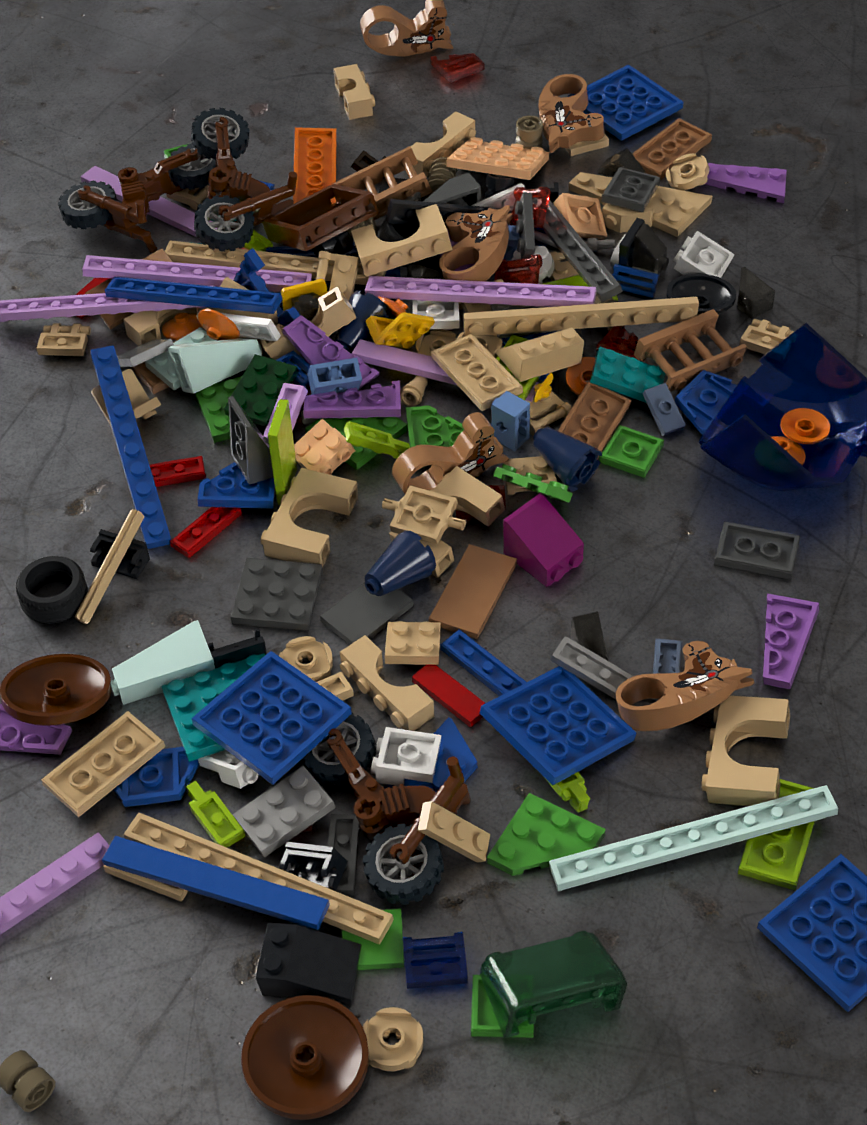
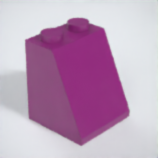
M539 493L503 520V553L517 558V564L544 586L548 587L553 582L559 581L566 572L573 567H578L583 561V541L543 494Z

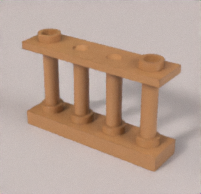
M411 146L333 183L359 190L367 189L368 192H372L379 213L372 217L373 220L387 214L390 199L415 201L432 193L424 172L417 175L413 167L418 164V161ZM405 170L409 179L397 184L394 175ZM383 177H385L390 188L378 194L374 185L381 182Z
M712 309L640 338L634 356L639 361L652 358L668 376L666 384L669 391L672 392L684 388L702 370L715 374L729 367L738 366L743 361L747 346L742 344L731 348L715 329L719 315ZM708 335L723 353L713 356L698 337ZM685 342L690 343L704 360L695 364L679 345ZM671 350L686 368L676 372L662 356L661 352Z

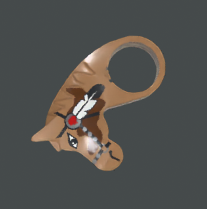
M426 0L425 9L420 11L414 19L405 17L389 6L380 5L367 10L360 21V28L366 45L384 55L410 56L433 51L437 48L453 49L450 39L451 33L449 27L445 25L447 10L443 0ZM389 21L394 23V29L390 33L383 35L368 33L370 28L378 22Z
M564 74L556 76L545 85L540 94L539 117L543 121V135L549 141L550 153H553L559 147L569 148L577 142L598 141L605 135L603 116L599 113L585 114L583 112L588 106L587 83L578 75ZM563 94H576L571 97H558Z
M506 205L499 210L488 208V210L474 214L454 213L446 219L445 223L450 238L458 243L452 247L451 251L445 252L440 258L439 265L444 280L487 281L496 272L505 256L508 245V224L513 218L512 213H509L510 205ZM474 264L466 270L454 271L460 266Z
M480 412L469 414L462 423L463 432L459 434L451 447L423 444L404 451L396 459L392 468V475L404 494H406L409 486L429 491L434 489L442 481L443 477L456 466L477 478L490 466L509 461V458L503 454V446L494 437L495 430L486 417ZM427 465H432L429 470H426L421 475L410 479L411 476L420 468Z
M693 641L687 643L683 647L685 669L683 672L641 674L627 679L618 687L616 701L620 717L636 731H658L687 723L719 705L735 690L753 685L754 679L747 677L752 674V669L737 667L734 659L729 660L719 657L706 642ZM659 699L650 705L632 706L640 700Z

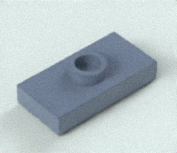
M666 383L644 390L642 394L662 436L683 429L686 426Z
M655 640L653 674L680 673L683 641Z

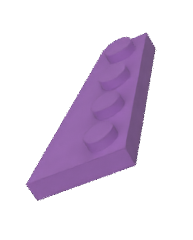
M708 163L710 170L707 175L708 181L705 185L721 189L732 187L738 193L745 194L746 191L757 193L759 198L766 199L767 196L777 198L776 202L784 203L787 170Z
M302 315L283 328L282 332L310 365L357 358L362 376L359 390L375 379L380 373L363 363V360L357 355L354 356L345 350L342 344L337 341L334 342L326 336L324 331Z
M400 380L392 381L391 386L381 387V384L370 385L371 389L358 391L357 387L350 388L343 394H337L335 391L308 395L304 400V418L401 417Z
M767 594L763 682L765 685L791 689L819 612V603Z
M0 704L1 751L61 755L72 733L70 726L65 724L34 725L25 723L10 716L4 710L2 704Z

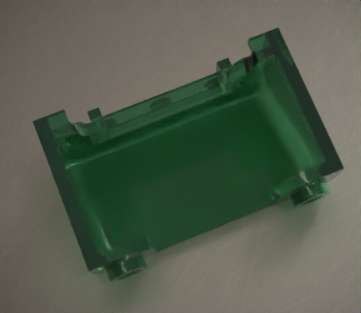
M579 931L570 937L505 953H491L485 958L480 970V976L504 1038L519 1035L518 1026L528 1020L529 1025L535 1024L538 1015L591 1002L593 1008L599 1007L600 1003H602L605 1012L620 1009L627 988V981L622 970L597 936L587 931Z

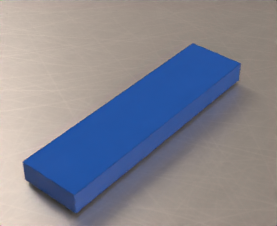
M460 629L440 644L441 651L498 696L527 683Z

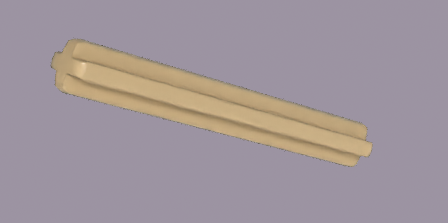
M135 509L129 512L75 615L77 621L83 624L90 622L144 519L142 512Z

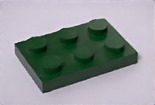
M255 354L231 396L236 399L254 424L267 427L283 383L293 384L299 373L298 367ZM227 403L226 406H225V408H224L225 415H228V416H229V403Z

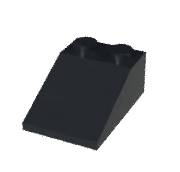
M268 923L255 978L262 995L280 997L314 995L326 997L334 1001L352 1002L362 946L361 944L299 925Z

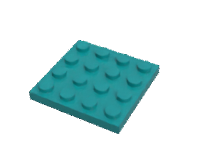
M265 654L251 655L245 660L226 663L219 668L201 671L194 676L182 680H172L169 684L161 686L189 762L225 750L196 728L192 723V717L262 659Z

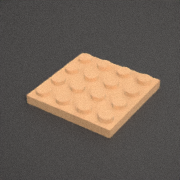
M472 137L447 158L446 167L531 180L549 160L550 152L544 151L541 147L525 149L521 144H511L509 146L503 145L501 141L494 140L489 143L483 142L482 138Z

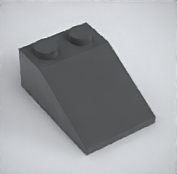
M466 173L449 179L423 202L471 206L481 201V186L470 173Z
M233 396L228 397L232 457L249 484L273 478L267 437L262 436L257 426Z

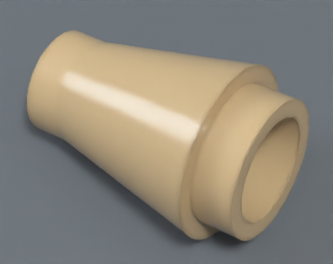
M416 376L402 387L400 399L404 405L414 407L421 403L425 387L428 384L425 377Z

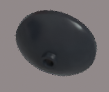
M700 273L687 274L675 278L669 283L666 294L667 299L698 297L699 307L697 315L712 309L719 315L730 309L736 300V291L729 282L717 276Z

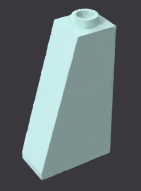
M236 338L168 347L182 390L193 394L246 370L254 355L262 356L263 352L257 339Z
M199 621L191 622L112 668L114 680H111V686L114 696L120 695L122 704L125 705L163 693L161 686L169 684L172 680H182L194 676L198 672L215 669L214 661Z

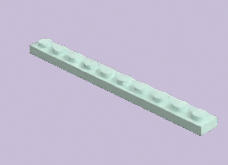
M825 785L550 860L549 866L557 890L561 891L838 814V807L828 786Z

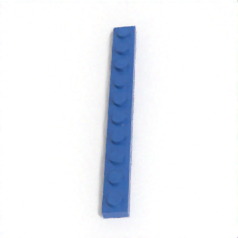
M114 345L90 350L134 507L135 510L142 512L144 515L140 525L144 541L148 549L170 545L171 536Z

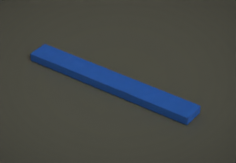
M114 277L105 289L106 297L274 314L282 302L281 293Z
M118 836L114 837L102 858L103 864L316 930H319L330 906L329 899Z

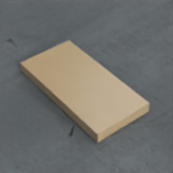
M472 334L431 351L432 359L481 411L491 408L493 401L506 391L516 396L523 393V386Z
M127 711L41 779V781L54 796L77 817H80L164 749L165 744L162 739Z

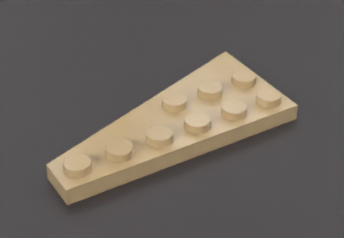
M580 172L569 182L568 190L582 196L597 198L600 204L606 205L607 203L601 202L602 194L612 180V177ZM658 186L647 207L653 208L652 226L678 237L712 203V196Z

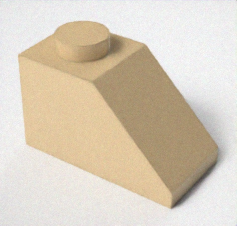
M607 203L602 208L605 227L619 233L628 232L636 218H640L645 221L644 229H650L653 221V208L646 207L644 212H639Z

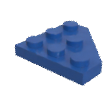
M233 462L220 470L219 475L211 480L206 478L200 482L198 507L273 509L275 497L274 478L249 484L237 463Z

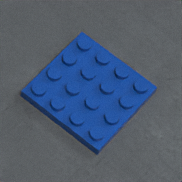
M627 65L587 85L588 106L583 112L585 114H601L604 119V129L622 141L683 109V101L632 66Z
M270 651L192 717V723L196 728L273 785L327 737L331 729L337 728L348 718L352 711L351 706Z
M560 666L485 703L480 709V714L552 785L559 783L635 740L637 734L581 680Z
M840 854L758 922L757 928L842 1008L849 1012L867 996V876Z

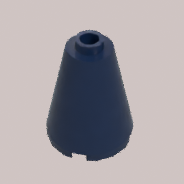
M361 291L352 293L349 303L357 318L348 325L338 329L334 342L337 341L342 344L344 349L351 354L360 339L369 341L372 338L365 322L370 316L391 319V313L388 315L386 312L388 309L386 304L368 292L366 295L359 294Z
M540 428L533 436V446L561 482L569 486L568 489L570 491L578 490L576 485L580 482L583 484L587 483L600 465V461L597 458L598 455L602 457V452L599 449L553 428Z
M404 530L395 537L365 575V587L370 594L383 596L432 574V571L436 568L434 554L429 545L424 547L419 540L422 538L418 534Z

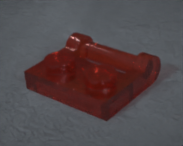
M515 188L513 192L515 204L511 212L513 218L510 221V225L517 224L519 219L518 214H515V205L517 201H520L523 192L532 193V198H538L537 204H533L534 228H543L550 199L549 188Z
M536 254L532 255L531 258L509 261L503 259L495 272L494 281L502 279L505 283L538 284L539 272L542 267L541 255ZM530 267L526 270L507 272L510 269Z

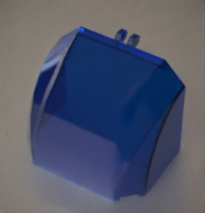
M805 323L763 355L759 360L762 363L761 366L749 378L744 376L739 381L698 441L702 450L741 478L762 488L781 492L830 487L843 483L860 456L867 457V378L809 324ZM797 408L816 410L822 413L830 423L829 435L823 441L815 444L798 443L804 449L806 455L803 465L771 438L773 436L786 437L780 427L781 419L785 413Z

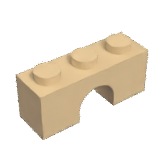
M357 64L334 68L335 87L339 96H344V108L349 120L372 116L375 98L373 94H370L369 84L365 83L364 72H360Z

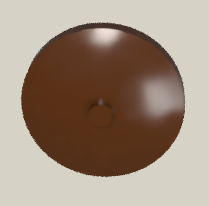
M77 654L46 655L20 664L5 676L0 685L1 703L4 710L10 716L25 723L34 725L71 723L90 716L105 705L111 695V678L107 668L90 657Z
M303 995L285 999L265 1010L250 1027L245 1037L241 1054L244 1078L254 1098L263 1107L276 1115L297 1120H308L326 1116L348 1103L358 1092L366 1077L369 1064V1050L365 1031L357 1017L348 1008L332 999L314 995Z

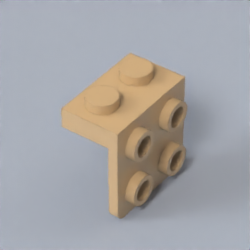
M131 369L123 371L122 375L135 418L138 419L143 416L144 420L156 414L155 408L161 405L157 396L150 400ZM100 385L91 390V394L111 426Z

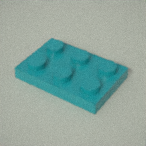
M599 347L590 383L647 403L642 393L644 390L663 384L665 373L655 365L641 362L611 349Z

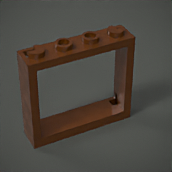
M332 184L262 220V224L268 240L308 251L377 215L379 210L372 192ZM335 197L336 203L332 204L330 199ZM306 237H308L310 243L308 244L305 241Z

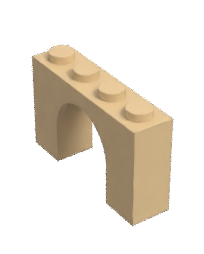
M437 204L415 210L419 229L415 234L401 241L385 242L378 239L372 224L351 230L365 277L452 250L448 231Z
M458 466L447 473L442 481L434 489L430 490L457 498L458 505L455 510L470 514L488 527L505 510L501 494ZM389 533L391 542L395 539L398 533ZM419 540L424 547L429 545L436 560V568L432 571V575L439 578L455 561L451 546L442 540L439 541L438 545Z
M301 468L297 477L294 476L292 478L290 489L287 494L283 495L278 511L273 513L270 526L262 533L261 544L263 545L265 556L283 561L322 564L323 568L331 552L329 535L303 529L294 524V520L300 514L313 509H324L349 516L358 500L357 481Z
M729 696L719 706L714 708L716 728H711L710 731L712 751H707L706 753L708 774H703L702 791H706L708 803L752 806L779 798L781 785L779 768L742 765L730 758L728 753L737 742L748 737L787 739L790 722L789 699Z

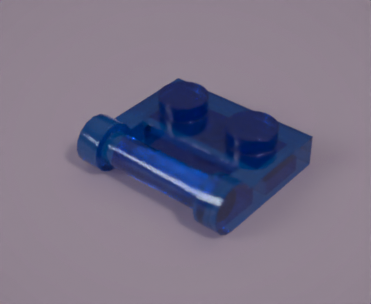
M454 932V936L412 939V936L403 937L407 989L468 983L463 932ZM455 948V951L413 955L415 951Z

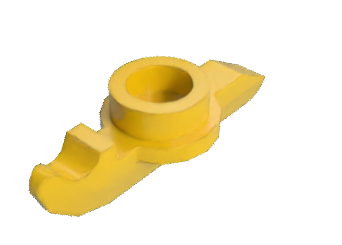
M549 373L543 383L535 385V403L542 398L549 397L552 391L550 385L553 380V373Z

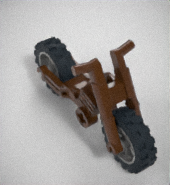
M210 108L207 112L205 110L200 112V116L197 115L194 118L191 131V141H193L194 149L197 148V152L200 155H205V158L209 160L211 158L215 159L216 167L211 169L209 173L210 186L208 187L207 199L204 200L203 204L200 203L195 211L194 230H196V237L200 238L202 244L209 245V248L213 250L215 248L219 249L221 252H225V250L235 251L238 247L240 249L243 248L245 243L250 242L254 226L261 224L262 220L293 205L294 201L292 199L280 201L295 195L298 176L296 172H290L287 185L270 191L266 184L252 178V174L249 173L247 175L245 172L242 174V172L238 171L233 158H239L241 153H245L246 147L248 148L250 129L248 128L247 121H244L240 114L237 115L235 111H227L225 108L217 110Z
M192 143L185 147H179L177 151L171 153V157L157 162L153 169L144 173H138L133 167L123 168L118 172L123 196L122 203L117 201L115 191L110 184L106 185L102 181L99 183L96 181L86 183L85 181L81 182L80 185L75 184L71 186L70 190H65L63 192L64 195H61L59 198L58 206L62 219L66 225H71L75 229L78 227L81 229L91 227L92 229L96 228L97 225H101L108 230H114L133 239L142 240L149 252L154 253L158 248L151 238V232L136 225L147 222L146 216L150 212L148 202L158 200L160 195L164 193L172 195L186 188H189V190L205 188V186L209 185L211 169L216 167L215 159L211 158L209 160L205 158V155H200L197 152V148L194 149Z
M352 713L337 728L331 729L329 735L304 756L302 761L305 768L317 782L321 780L322 784L330 786V783L335 784V786H343V783L346 782L351 785L358 799L354 804V813L365 837L374 840L372 844L369 843L367 845V855L363 856L364 873L372 890H375L378 897L381 899L385 897L392 904L401 902L402 905L410 904L409 901L413 900L418 902L423 899L422 896L430 895L434 891L435 884L438 885L442 879L441 872H444L443 856L437 843L438 841L418 831L422 806L424 802L432 801L457 815V811L462 804L467 805L470 803L471 798L467 785L464 783L465 780L459 761L454 756L447 759L450 776L436 793L427 786H403V783L399 784L400 786H392L393 788H384L366 771L368 767L371 768L373 756H376L374 736L369 725L364 722V719L359 715L356 717ZM348 735L356 738L345 742ZM356 747L353 753L349 749ZM319 750L328 751L319 758ZM334 756L335 762H327ZM378 823V825H379L378 828L373 829V828L371 827V826H374V825H376V824ZM384 865H386V866H395V867H393L389 872H387V873L384 875V873H383V866H384ZM399 874L401 880H393L392 878Z

